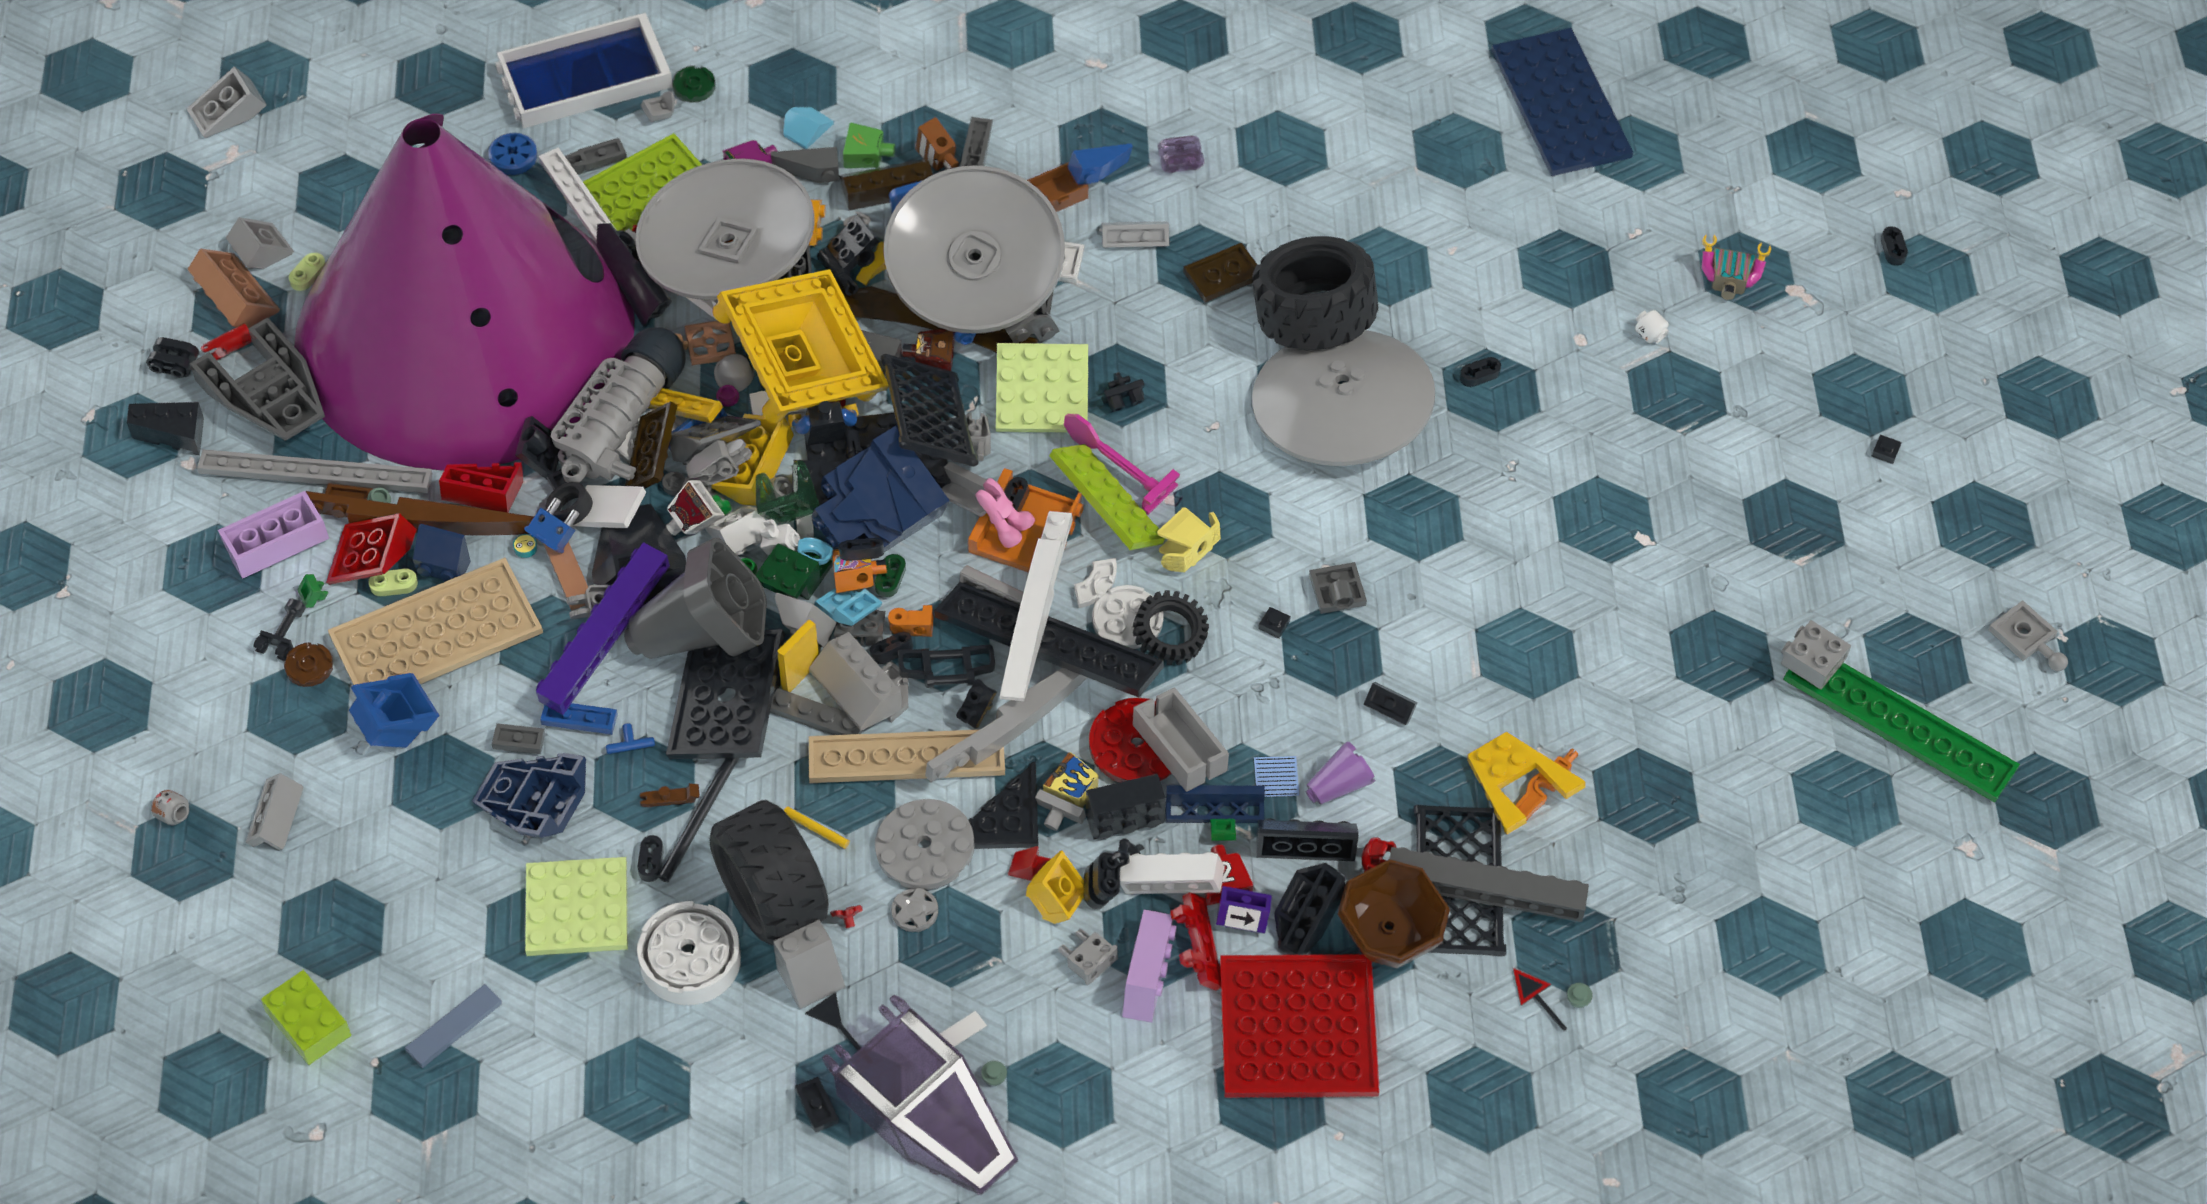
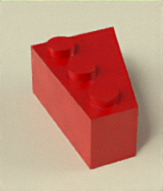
M522 462L514 463V466H500L499 463H492V467H477V464H448L439 479L441 500L509 513L523 484Z

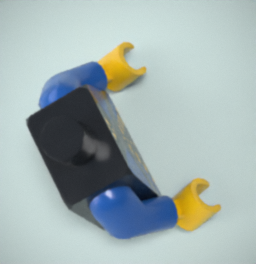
M823 401L819 405L807 408L806 414L802 418L801 414L788 415V424L797 433L805 434L807 446L844 440V433L849 430L848 426L856 424L859 412L856 403L843 406L842 409L840 402L830 403Z

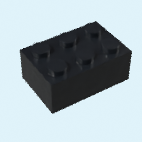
M1158 774L1086 790V818L1093 840L1098 838L1107 839L1120 833H1132L1137 829L1146 827L1154 828L1164 823L1166 798Z

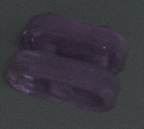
M1197 136L1167 138L1160 141L1157 145L1158 153L1161 157V167L1165 172L1175 173L1178 171L1197 170L1205 162L1203 152L1201 151V142Z

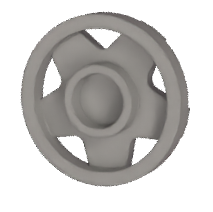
M923 888L908 889L895 897L891 908L892 918L903 930L910 932L923 931L932 926L938 917V903L935 897ZM898 906L901 910L896 915V907ZM929 914H933L932 917L928 921H926V916ZM912 921L916 926L907 925L905 923Z

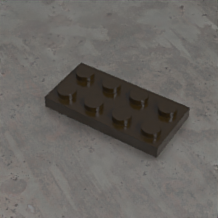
M670 401L640 417L630 460V466L636 468L635 476L633 479H626L625 486L643 487L646 489L662 480L665 461L668 457L669 442L672 439L673 424L676 420L677 405Z

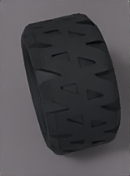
M1313 236L1296 239L1282 244L1267 253L1261 259V264L1257 265L1254 270L1252 285L1258 323L1264 334L1269 339L1274 338V341L1279 345L1298 350H1319L1337 347L1362 335L1364 330L1369 329L1376 319L1379 307L1374 263L1370 255L1354 242H1348L1343 238L1331 236ZM1315 291H1328L1325 293L1314 295H1302Z
M760 800L712 826L709 843L719 875L743 920L760 940L772 946L775 940L817 920L823 922L826 919L829 899L823 878L802 835L782 808L768 800Z

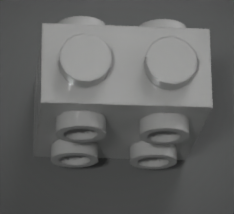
M1810 620L1805 627L1800 626L1794 636V641L1792 643L1788 641L1781 651L1783 654L1781 664L1819 689H1822L1847 659L1851 645Z

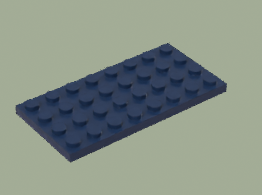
M1572 28L1492 45L1491 52L1551 177L1633 157V150Z

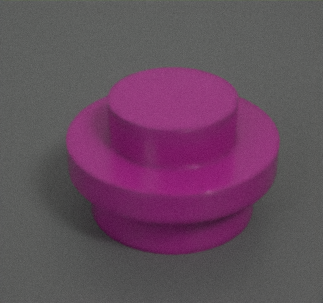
M723 385L719 388L716 399L723 406L730 407L738 402L739 392L732 385Z

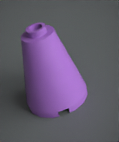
M1345 742L1307 783L1308 790L1305 792L1313 803L1318 802L1321 805L1371 785L1376 781L1373 779L1375 776L1362 755L1359 756L1357 753H1353L1356 748L1350 742Z

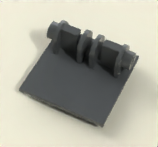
M876 609L853 626L837 622L834 632L835 638L850 632L856 640L857 637H861V646H864V637H866V646H872L883 640L882 634L886 611Z

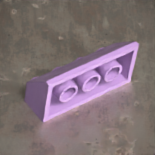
M305 491L218 530L231 560L242 579L329 539L324 521Z

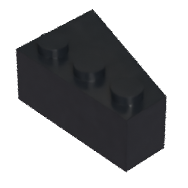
M199 402L129 404L127 425L132 439L156 445L162 443L172 446L176 450L181 448L192 451L193 454L200 456L204 417Z

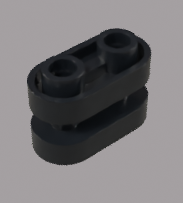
M159 337L153 345L154 351L150 352L146 364L155 373L170 374L177 378L188 377L192 370L190 363L197 359L199 349L188 342Z
M1102 853L1084 871V900L1093 909L1103 908L1120 891V863L1117 858L1112 859L1111 853Z

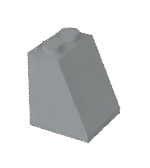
M820 920L774 941L777 970L799 1009L845 988L831 939Z

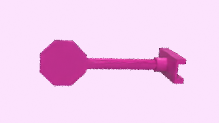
M1067 414L1065 416L1064 427L1075 442L1079 445L1086 444L1090 449L1097 448L1104 456L1144 485V488L1149 493L1143 498L1141 509L1147 515L1178 487V483L1175 481L1180 477V474L1174 469L1158 482L1153 477L1150 478L1110 446L1100 441L1091 423L1079 414Z

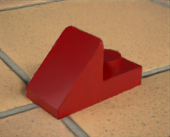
M1038 846L1017 851L1014 854L1008 875L1031 881L1051 858L1039 856Z

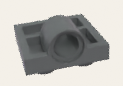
M1355 562L1309 570V577L1320 614L1366 606L1367 599Z

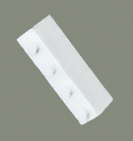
M1205 852L1203 854L1180 853L1176 855L1158 853L1156 855H1129V864L1121 867L1120 885L1125 894L1221 892L1225 866L1219 855L1212 852Z

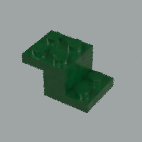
M778 543L755 576L760 581L762 587L774 593H780L795 599L801 596L809 600L833 564L832 560H829L826 564L819 565L818 561ZM805 552V553H804V554L808 555L809 557H812V558H815V559H821L820 556H818V555L815 554V553H812V552Z

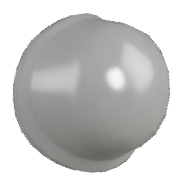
M730 354L716 364L714 376L719 387L732 385L740 392L752 382L754 370L744 356Z

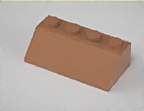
M200 248L187 269L192 274L194 281L200 284L205 290V294L216 304V308L226 316L229 324L234 327L245 323L250 328L267 317L275 315L280 310L234 253Z

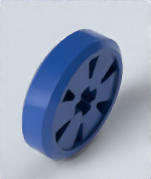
M522 133L503 134L491 143L488 150L490 163L506 175H518L528 171L534 166L538 157L535 142L529 136Z

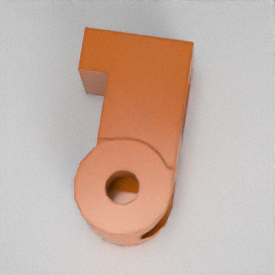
M923 605L922 611H906L903 608H894L889 612V628L893 634L907 632L911 636L932 637L934 619L932 605Z

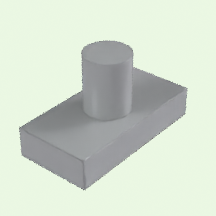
M1039 789L1035 797L1038 805L1051 810L1044 825L1052 830L1057 831L1064 817L1080 824L1083 823L1086 817L1083 808Z

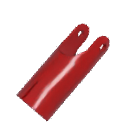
M243 323L203 344L201 351L208 352L216 348L211 353L216 360L223 358L252 343L249 328Z

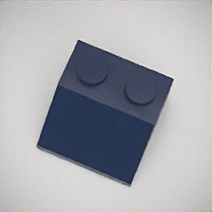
M420 524L413 555L416 573L425 577L439 578L444 582L465 574L471 562L465 535Z

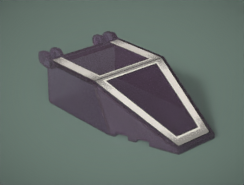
M892 995L890 1001L901 1013L895 1017L888 1007L881 1005L878 1009L882 1016L890 1023L852 1057L840 1045L834 1046L833 1049L836 1055L845 1062L840 1067L829 1055L825 1054L822 1057L823 1063L835 1078L836 1094L909 1163L921 1165L929 1169V1172L933 1174H940L951 1179V1182L982 1195L1018 1162V1158L964 1056L918 1015L905 1000L897 995Z

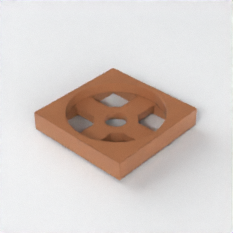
M710 321L684 326L692 366L718 362L727 355L736 354L730 323L724 324L719 321ZM713 329L720 330L725 334L717 335L713 332ZM704 331L701 338L693 339L697 333ZM712 338L715 341L712 344H708L706 340ZM729 342V347L726 351L717 352L716 347L718 344ZM705 347L708 354L698 355L694 352L693 348Z

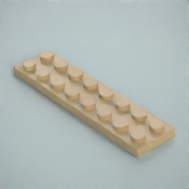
M979 730L809 736V782L927 779L925 776L927 762ZM1004 747L977 765L969 759L965 765L955 767L944 778L1005 775Z

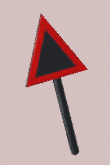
M1513 968L1521 1006L1535 998L1560 1028L1566 1031L1567 1027L1539 996L1551 984Z

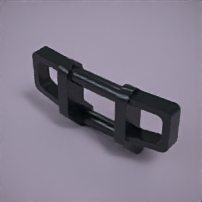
M991 644L963 646L961 649L952 650L901 649L898 651L897 657L900 676L903 678L922 679L926 688H934V685L965 683L967 686H972L975 676L993 672L996 664ZM988 654L990 664L972 668L970 655ZM921 658L922 671L906 669L903 659ZM962 658L964 674L933 675L930 660Z

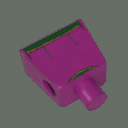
M751 140L723 150V159H751L772 164L771 152H775L777 149L773 144L763 149L756 140Z

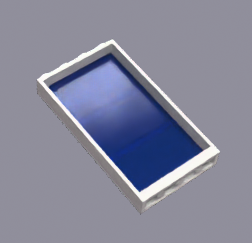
M646 13L497 53L499 61L495 62L498 74H503L501 80L504 90H509V93H507L510 105H515L513 112L516 121L520 120L523 128L673 88L671 72Z

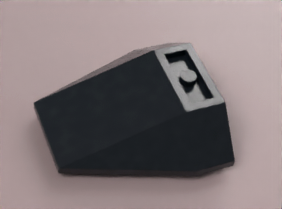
M652 504L640 505L628 528L601 527L592 569L594 585H613L617 580L620 569L627 566L633 551L636 548L639 549L643 542L668 555L670 566L666 572L686 566L684 553Z

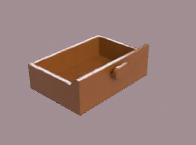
M1069 162L1027 180L1047 196L1056 212L1088 199V184H1077L1068 168Z

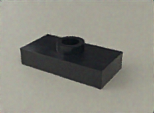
M1373 682L1363 705L1404 725H1408L1418 702L1377 682Z
M819 1076L795 1085L796 1094L815 1133L839 1123L837 1114Z

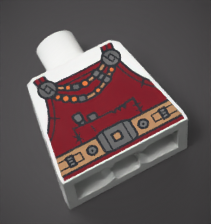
M689 480L667 508L673 519L666 527L673 535H677L681 530L685 534H696L725 515L700 480Z

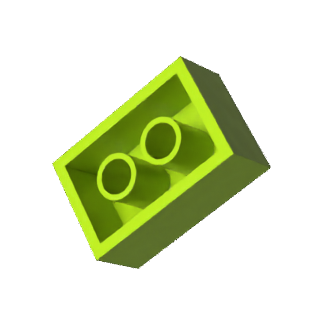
M304 969L261 998L267 1015L308 1065L352 1036L346 1020Z

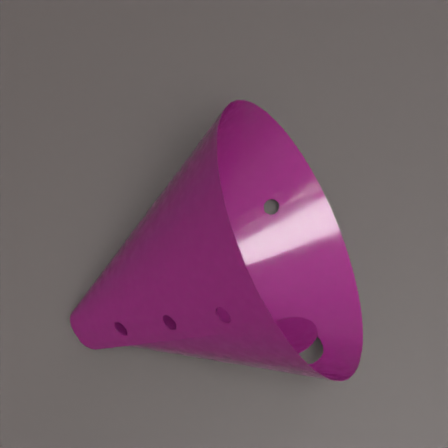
M430 114L409 122L402 130L305 299L296 326L294 347L306 360L325 415L322 419L331 429L354 446L378 458L415 468L444 471L448 464H477V467H492V463H499L501 465L519 459L515 454L525 418L533 416L552 431L599 365L607 358L621 360L623 350L634 337V312L598 251L594 240L442 127L444 121L442 114ZM416 144H424L419 148L412 147ZM551 216L573 226L592 246L604 268V277L601 282H591L579 272ZM449 225H458L463 231L462 239L457 244H447L442 239V232ZM477 308H486L491 315L489 323L483 327H476L470 321L471 313ZM597 383L593 388L597 390L602 389L605 384ZM507 388L514 389L518 395L516 403L511 407H503L498 402L499 393ZM577 416L572 417L569 422L577 423L581 418Z

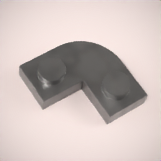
M1048 312L1038 316L1031 314L1021 322L1005 328L1014 343L1026 340L1033 333L1042 343L1060 332Z

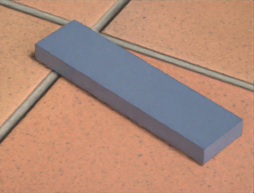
M484 984L406 1046V1052L422 1068L425 1067L501 1006V999Z

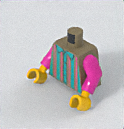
M1707 235L1702 238V244L1705 247L1702 256V270L1707 279L1712 282V288L1722 291V298L1732 300L1735 294H1744L1746 288L1752 287L1761 279L1766 264L1764 260L1765 257L1770 255L1771 246H1769L1768 252L1762 253L1760 251L1762 243H1760L1757 249L1759 257L1756 259L1755 254L1714 248V251H1712V246L1717 242V237L1713 235L1712 244L1706 242Z

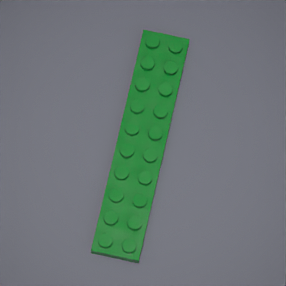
M1845 663L1839 667L1822 689H1819L1791 670H1788L1784 675L1783 680L1994 803L2020 766L2016 761Z

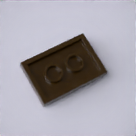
M1241 242L1183 266V272L1206 303L1253 282L1254 270L1258 264Z

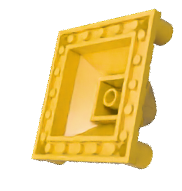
M830 269L721 291L717 295L719 301L713 307V316L724 324L732 321V325L740 337V341L749 355L754 369L757 371L759 381L766 389L769 400L762 407L763 416L768 421L778 423L789 412L813 407L823 401L832 402L857 397L861 401L867 402L878 392L885 391L889 387Z

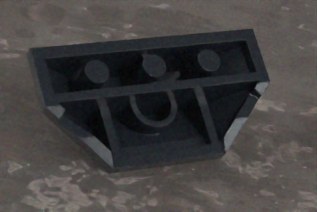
M1326 862L1296 870L1274 911L1278 936L1277 942L1280 950L1288 955H1306L1322 938L1341 903L1346 880L1344 874Z

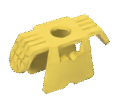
M1182 508L1157 531L1158 536L1168 539L1159 548V552L1164 554L1161 564L1165 569L1175 572H1186L1213 549V546L1221 539L1220 523L1214 512L1209 513L1211 528L1187 508Z

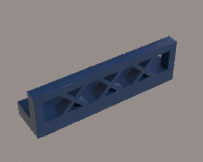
M1166 785V823H1210L1211 819H1235V823H1258V820L1265 819V786L1199 785L1186 792L1182 785ZM1171 806H1182L1186 812L1182 815H1171ZM1199 806H1206L1211 811L1207 815H1199L1195 810ZM1224 806H1230L1235 812L1232 815H1224L1219 810ZM1248 806H1259V815H1248L1244 810Z

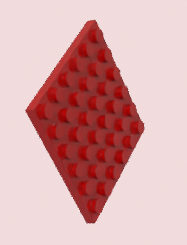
M1220 955L1225 1098L1379 1097L1372 961L1364 955Z

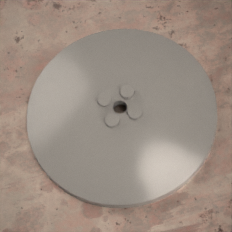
M988 166L951 168L934 174L917 184L896 206L888 222L884 237V260L891 285L902 302L925 321L940 328L961 333L997 331L1010 327L1029 317L1043 305L1055 289L1064 264L1065 242L1062 225L1054 207L1046 196L1024 178L1009 171ZM979 253L981 258L977 261H972L969 259V255Z

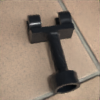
M293 598L289 599L284 607L287 613L276 633L260 631L253 645L256 648V652L264 654L269 644L277 646L275 654L278 655L277 659L286 661L288 652L294 647L291 640L284 638L295 617H301L306 609L302 602Z

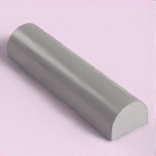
M968 565L961 570L959 582L1021 605L1023 591Z

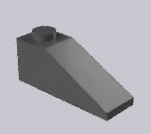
M837 147L771 152L772 164L786 170L793 176L817 183L839 181Z

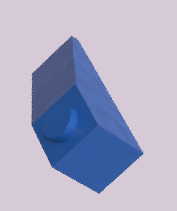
M1132 144L1072 151L1068 168L1078 185L1097 183L1128 162L1133 146Z

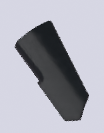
M611 223L597 224L596 247L642 326L645 327L649 319L659 317L669 307L672 300L664 289L644 270L637 253L636 242L632 236L625 231H616Z

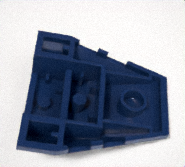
M559 753L557 757L553 758L537 756L536 760L532 761L516 759L495 762L472 802L521 835L543 838L563 833L585 794L586 758L581 755Z

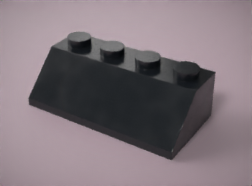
M1271 818L1258 820L1256 858L1355 862L1359 838L1358 827L1356 823L1346 821L1330 823L1321 820L1304 822L1296 819L1278 821Z

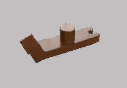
M689 783L686 788L669 789L663 786L657 791L640 793V798L646 799L640 801L641 807L694 803L696 798L700 797L699 784Z

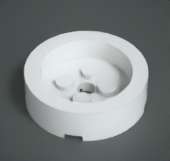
M685 901L662 908L646 922L642 928L639 943H637L641 974L646 985L658 997L674 1004L697 1005L718 997L734 982L741 964L739 938L733 922L724 912L710 904L706 906L694 904V901ZM686 944L695 946L693 953H686L681 951V949Z

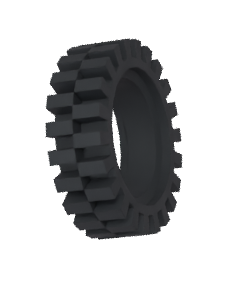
M1165 590L1163 595L1159 591L1153 597L1151 595L1148 596L1146 601L1141 603L1132 626L1134 627L1133 637L1137 636L1135 639L1136 645L1142 644L1140 651L1144 653L1148 650V655L1153 657L1155 655L1160 660L1166 659V665H1172L1174 660L1176 665H1181L1183 660L1186 663L1191 661L1192 657L1195 658L1199 651H1201L1208 636L1209 624H1206L1208 617L1207 614L1202 615L1204 612L1203 607L1196 608L1198 602L1195 599L1191 603L1188 602L1189 595L1187 594L1184 595L1183 599L1179 598V591H1175L1173 596H1170V590ZM1162 611H1173L1182 615L1191 627L1190 639L1178 645H1170L1160 641L1151 631V617Z

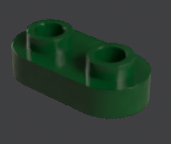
M898 554L886 556L884 559H886L887 573L877 574L875 591L881 597L894 596L898 592L904 577L906 562Z

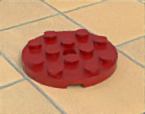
M1127 698L1119 700L1105 711L1102 710L1092 723L1089 733L1091 757L1098 769L1116 782L1158 774L1160 781L1172 774L1133 726L1134 707L1150 699ZM1155 701L1154 716H1156V714H1155V712H1156V701ZM1141 738L1144 743L1135 747L1131 740Z

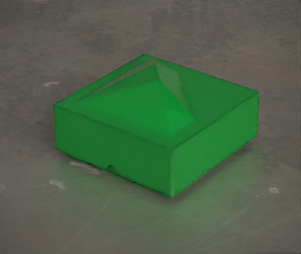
M1235 819L1210 820L1211 841H1236Z

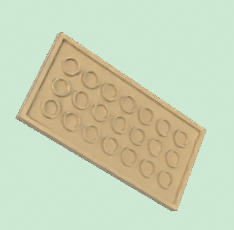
M502 558L328 630V633L353 685L385 680L389 676L413 673L418 682L422 684L543 633V629L506 558Z

